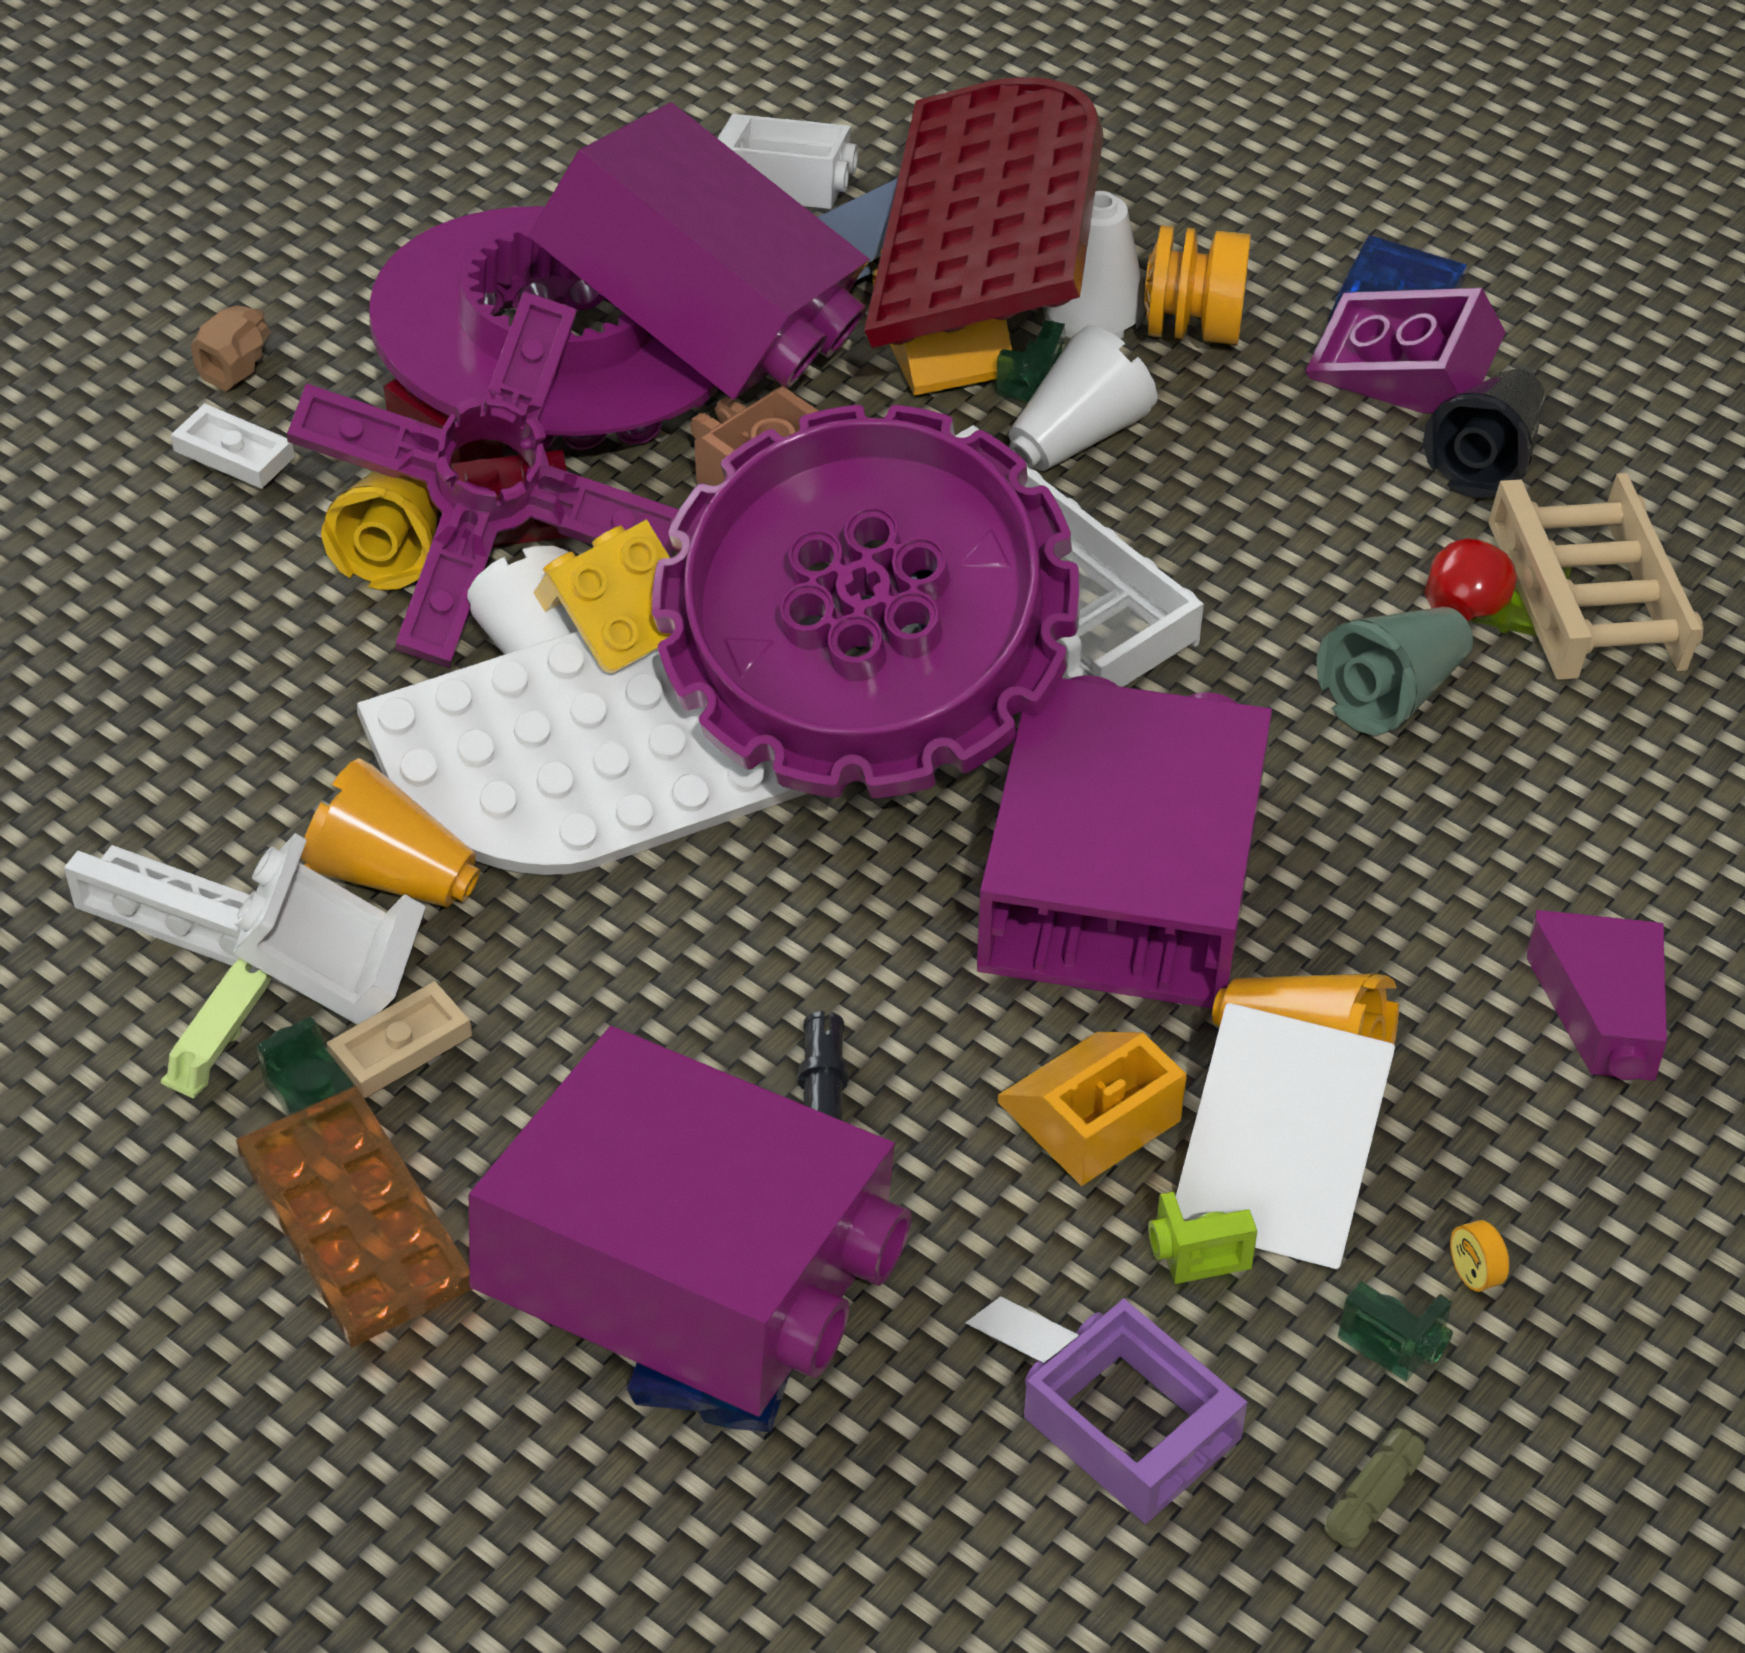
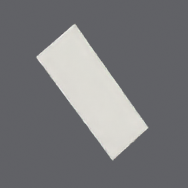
M999 1297L966 1322V1324L1042 1363H1045L1079 1336L1003 1297Z

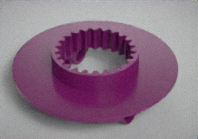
M544 206L493 209L449 220L411 239L400 247L380 270L372 288L369 307V327L373 343L379 357L392 375L411 393L433 408L449 416L453 413L457 419L455 406L464 399L477 397L482 406L511 327L509 325V316L495 317V314L500 309L515 308L517 310L523 291L566 304L577 310L591 309L600 304L605 298L528 237ZM621 314L618 316V326L604 323L601 333L591 328H585L583 336H576L570 332L543 411L538 418L546 435V439L541 441L540 444L543 443L545 450L554 442L555 437L562 436L567 446L573 449L585 450L602 443L608 433H616L617 437L627 444L637 445L645 443L657 435L663 420L667 419L668 421L694 406H702L719 388L629 316Z

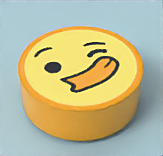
M1477 1220L1456 1227L1451 1235L1450 1250L1455 1269L1464 1284L1475 1292L1502 1285L1506 1281L1509 1272V1256L1500 1233L1495 1227L1484 1220Z

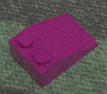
M1483 288L1343 293L1305 372L1309 379L1416 412L1433 413L1445 400L1484 381L1506 331Z

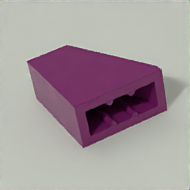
M1536 910L1527 947V960L1590 1074L1614 1076L1623 1080L1642 1079L1655 1081L1667 1043L1664 923Z

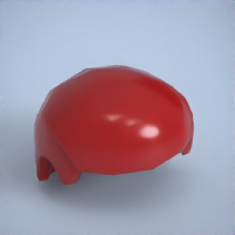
M1465 538L1449 543L1435 556L1431 564L1424 593L1431 608L1449 607L1458 611L1467 621H1470L1474 617L1495 615L1508 605L1512 600L1518 576L1515 565L1506 552L1486 541Z

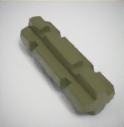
M1397 1428L1392 1430L1381 1445L1383 1449L1381 1453L1378 1452L1373 1455L1345 1492L1347 1495L1346 1499L1339 1500L1328 1514L1325 1532L1330 1539L1337 1541L1344 1548L1353 1549L1358 1547L1370 1531L1368 1528L1369 1524L1376 1523L1404 1486L1405 1482L1403 1479L1405 1476H1411L1422 1462L1425 1444L1420 1437L1412 1435L1407 1429Z

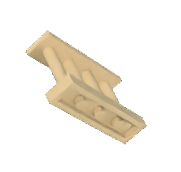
M1616 474L1607 503L1538 507L1536 502H1531L1522 479L1500 481L1488 523L1499 549L1506 552L1515 565L1518 576L1516 588L1556 680L1579 678L1586 654L1591 653L1592 649L1596 647L1663 643L1676 671L1687 670L1695 648L1700 645L1703 638L1702 619L1697 612L1693 611L1647 515L1645 501L1641 495L1637 494L1628 474ZM1608 525L1615 542L1555 545L1553 540L1548 539L1544 529ZM1626 563L1633 581L1573 584L1570 579H1566L1562 568ZM1645 603L1652 620L1591 624L1588 619H1584L1579 607Z

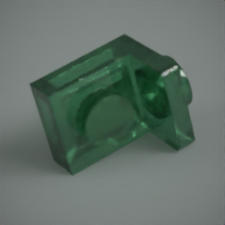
M1044 320L1037 340H1029L1025 352L1008 349L1000 350L997 357V394L999 396L1029 402L1065 348V323Z
M312 1016L292 1026L279 1029L270 1038L258 1044L257 1052L264 1084L303 1134L360 1104L357 1087L324 1047L320 1025Z
M1361 1281L1345 1300L1337 1338L1407 1382L1423 1361L1432 1366L1446 1350L1453 1335V1330L1446 1327L1453 1301L1439 1294L1419 1318L1409 1312L1396 1298L1387 1294H1381Z

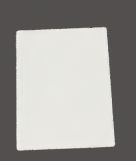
M1233 1003L1226 1004L1176 1193V1199L1184 1221L1197 1219L1210 1212L1230 1213L1250 1209L1258 1230L1255 1248L1334 1269L1339 1268L1395 1046L1389 1042Z

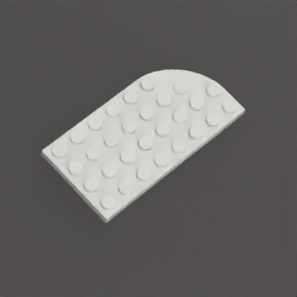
M815 615L807 616L800 620L798 624L813 625L819 622L822 617ZM579 631L357 703V715L382 773L476 853L475 861L514 872L553 875L586 871L807 794L779 785L773 770L774 762L764 761L754 769L747 770L716 748L704 736L699 722V716L705 708H696L689 711L682 708L669 683L658 649L615 673H607L602 670Z

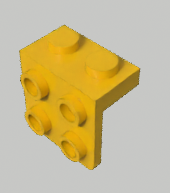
M647 519L627 530H624L623 526L620 525L605 532L592 542L593 548L578 556H575L573 551L554 559L542 569L545 576L533 592L545 612L563 604L598 664L607 673H615L656 651L658 644L671 635L658 631L652 615V595L656 566L659 560L670 557Z

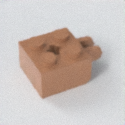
M784 386L776 388L748 407L743 406L739 402L736 403L730 397H725L717 402V406L714 409L718 421L710 418L705 413H700L692 418L691 424H689L692 436L696 439L694 440L696 482L710 486L720 485L725 481L721 461L747 441L769 429H774L783 437L794 434L800 430V417L818 412V410Z

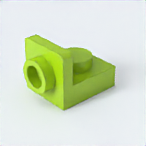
M1174 1192L1159 1195L1157 1219L1150 1220L1148 1224L1149 1239L1155 1258L1157 1260L1166 1259L1174 1284L1252 1269L1258 1230L1250 1209L1230 1213L1210 1212L1197 1219L1184 1221Z

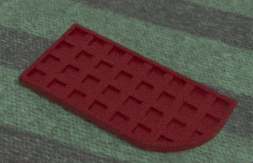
M1018 77L987 81L915 101L864 329L872 348L886 344L902 345L919 336L940 331L951 333L969 324L990 319L1005 320L1019 312L1043 306L1059 307L1072 299L1080 298L1104 135L1096 108L1084 92L1072 85L1052 79Z

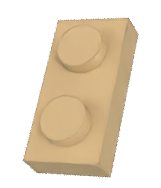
M433 981L326 1042L329 1059L365 1099L472 1036L470 1019L436 981Z

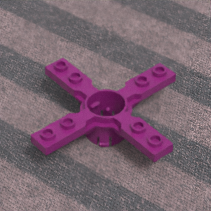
M523 291L482 406L477 397L464 399L455 406L457 421L452 413L442 429L306 383L287 432V442L393 478L405 475L426 482L431 501L442 513L395 642L396 651L450 668L471 612V605L467 598L468 589L475 578L486 569L497 533L516 529L530 518L554 525L559 534L591 545L599 536L617 526L622 525L624 530H627L647 519L669 557H672L674 549L668 531L679 509L549 466L543 443L540 444L541 441L546 439V435L538 418L543 411L576 319L577 309ZM489 439L502 441L516 449L529 466L524 483L520 481L511 488L500 490L499 500L497 501L495 491H490L489 488L478 487L468 481L458 480V473L452 471L449 466L454 451L465 443Z

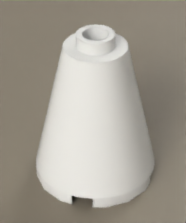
M1095 191L1080 298L1072 299L1059 307L1043 306L1042 310L1045 320L1052 327L1053 320L1065 328L1064 336L1072 338L1074 334L1081 331L1084 327L1091 325L1102 327L1121 339L1124 337L1125 329L1133 326L1135 323L1137 329L1142 324L1146 312L1144 307L1145 291L1127 206L1112 193Z
M1091 325L1084 327L1081 331L1074 334L1009 430L1011 441L1009 448L1026 462L1028 468L1032 469L1034 467L1037 470L1045 471L1146 417L1151 408L1157 403L1158 396L1155 383L1147 367L1139 357L1130 362L1119 351L1125 342L1117 335L1102 327Z
M533 546L522 549L526 556L525 559L508 565L505 557L493 562L475 578L468 589L467 598L471 605L472 616L504 655L578 631L563 604L545 612L533 593L545 576L542 569L554 559L568 553L567 550L556 546Z

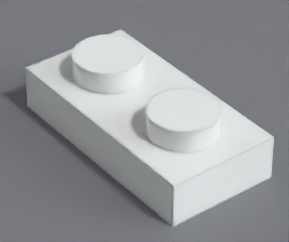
M205 403L171 434L175 452L261 489L295 457L293 444L287 442V438Z

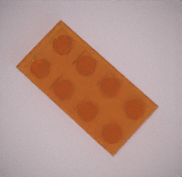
M357 1086L236 1139L240 1158L351 1348L473 1290L470 1288L469 1267Z

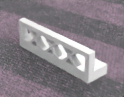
M114 845L110 846L101 859L77 850L65 865L64 870L75 908L231 966L239 959V957L232 954L241 932V928L234 925V922L249 894ZM252 965L249 972L255 973L259 969ZM274 977L271 978L274 982L288 986Z

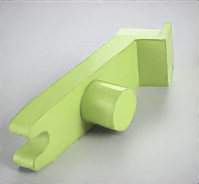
M239 958L228 970L170 1052L168 1071L161 1079V1084L193 1099L208 1086L210 1068L227 1044L240 1037L242 1032L241 1024L267 989L272 976L260 969L255 973H249L252 965Z

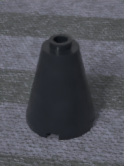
M1511 369L1441 403L1426 423L1423 438L1427 462L1432 470L1435 471L1438 468L1449 480L1447 485L1454 491L1474 498L1496 497L1500 481L1521 480L1528 471L1532 460L1544 407L1545 391L1541 382L1533 374L1525 370Z

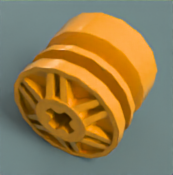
M1161 225L1159 237L1152 253L1149 255L1146 274L1144 307L1148 320V336L1162 338L1165 315L1170 314L1176 315L1174 338L1183 340L1190 317L1201 318L1204 342L1238 346L1251 234L1216 231L1209 254L1198 253L1195 228H1187L1184 251H1173L1174 226Z

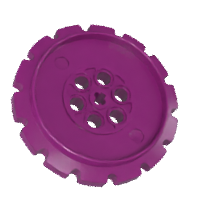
M851 405L803 415L799 419L800 430L787 437L780 436L774 429L766 430L726 456L721 461L725 481L717 486L703 483L697 485L672 522L668 534L672 547L678 554L672 558H664L658 561L652 595V615L656 627L661 633L671 634L658 644V651L669 683L684 710L705 708L699 716L702 732L724 755L747 770L754 769L761 762L772 761L774 762L773 770L776 781L779 785L807 794L837 798L842 795L844 787L848 783L860 781L867 786L868 795L871 798L899 796L933 787L936 783L935 770L942 764H953L962 773L972 771L993 758L1016 739L1015 722L1012 718L1014 714L1026 712L1038 715L1044 709L1057 689L1067 668L1066 648L1056 641L1065 637H1073L1078 631L1080 616L1079 569L1075 562L1061 560V558L1071 553L1072 541L1070 529L1057 501L1049 488L1044 485L1033 488L1024 487L1028 482L1027 464L1007 445L983 430H976L965 438L956 437L952 418L942 413L922 408L892 405L884 418H867L861 405ZM871 540L885 541L883 545L877 548L869 549L862 547ZM818 562L830 564L821 571L807 570L811 565ZM920 570L934 572L931 576L924 579H913L910 577L911 574ZM871 595V598L861 600V597ZM815 615L822 617L819 622L813 625L798 624L800 620L807 616ZM913 623H921L927 626L915 634L901 631L907 625ZM864 646L870 648L866 654L859 657L845 655L854 647Z

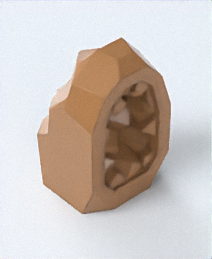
M236 305L221 310L201 325L191 344L194 366L202 380L227 392L254 373L255 362L262 357V346L271 334L265 322L264 311Z

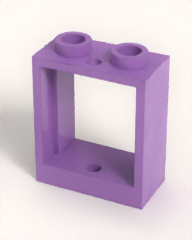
M1123 1298L1104 1315L1097 1312L1090 1316L1078 1329L1076 1334L1079 1336L1056 1356H1052L1045 1363L1037 1361L1033 1365L1025 1380L1024 1418L1146 1525L1242 1439L1248 1402ZM1119 1357L1124 1359L1190 1416L1138 1463L1067 1403Z

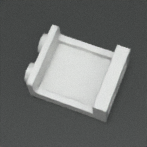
M295 833L280 850L270 847L259 861L252 876V879L259 883L257 891H253L245 900L234 922V925L241 928V932L232 954L358 1025L381 1012L395 998L426 906L404 894L385 913L301 864L299 859L307 839Z

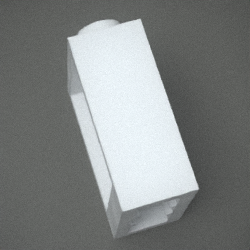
M732 114L718 137L721 142L802 206L831 209L839 192H846L849 174L854 175L857 168L858 145L850 143L851 126Z

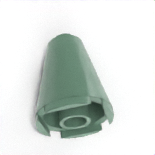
M1449 607L1347 621L1322 639L1316 657L1317 678L1322 690L1329 687L1337 702V705L1331 707L1339 719L1354 730L1370 735L1383 734L1402 726L1468 657L1473 646L1472 631L1467 620L1458 611Z

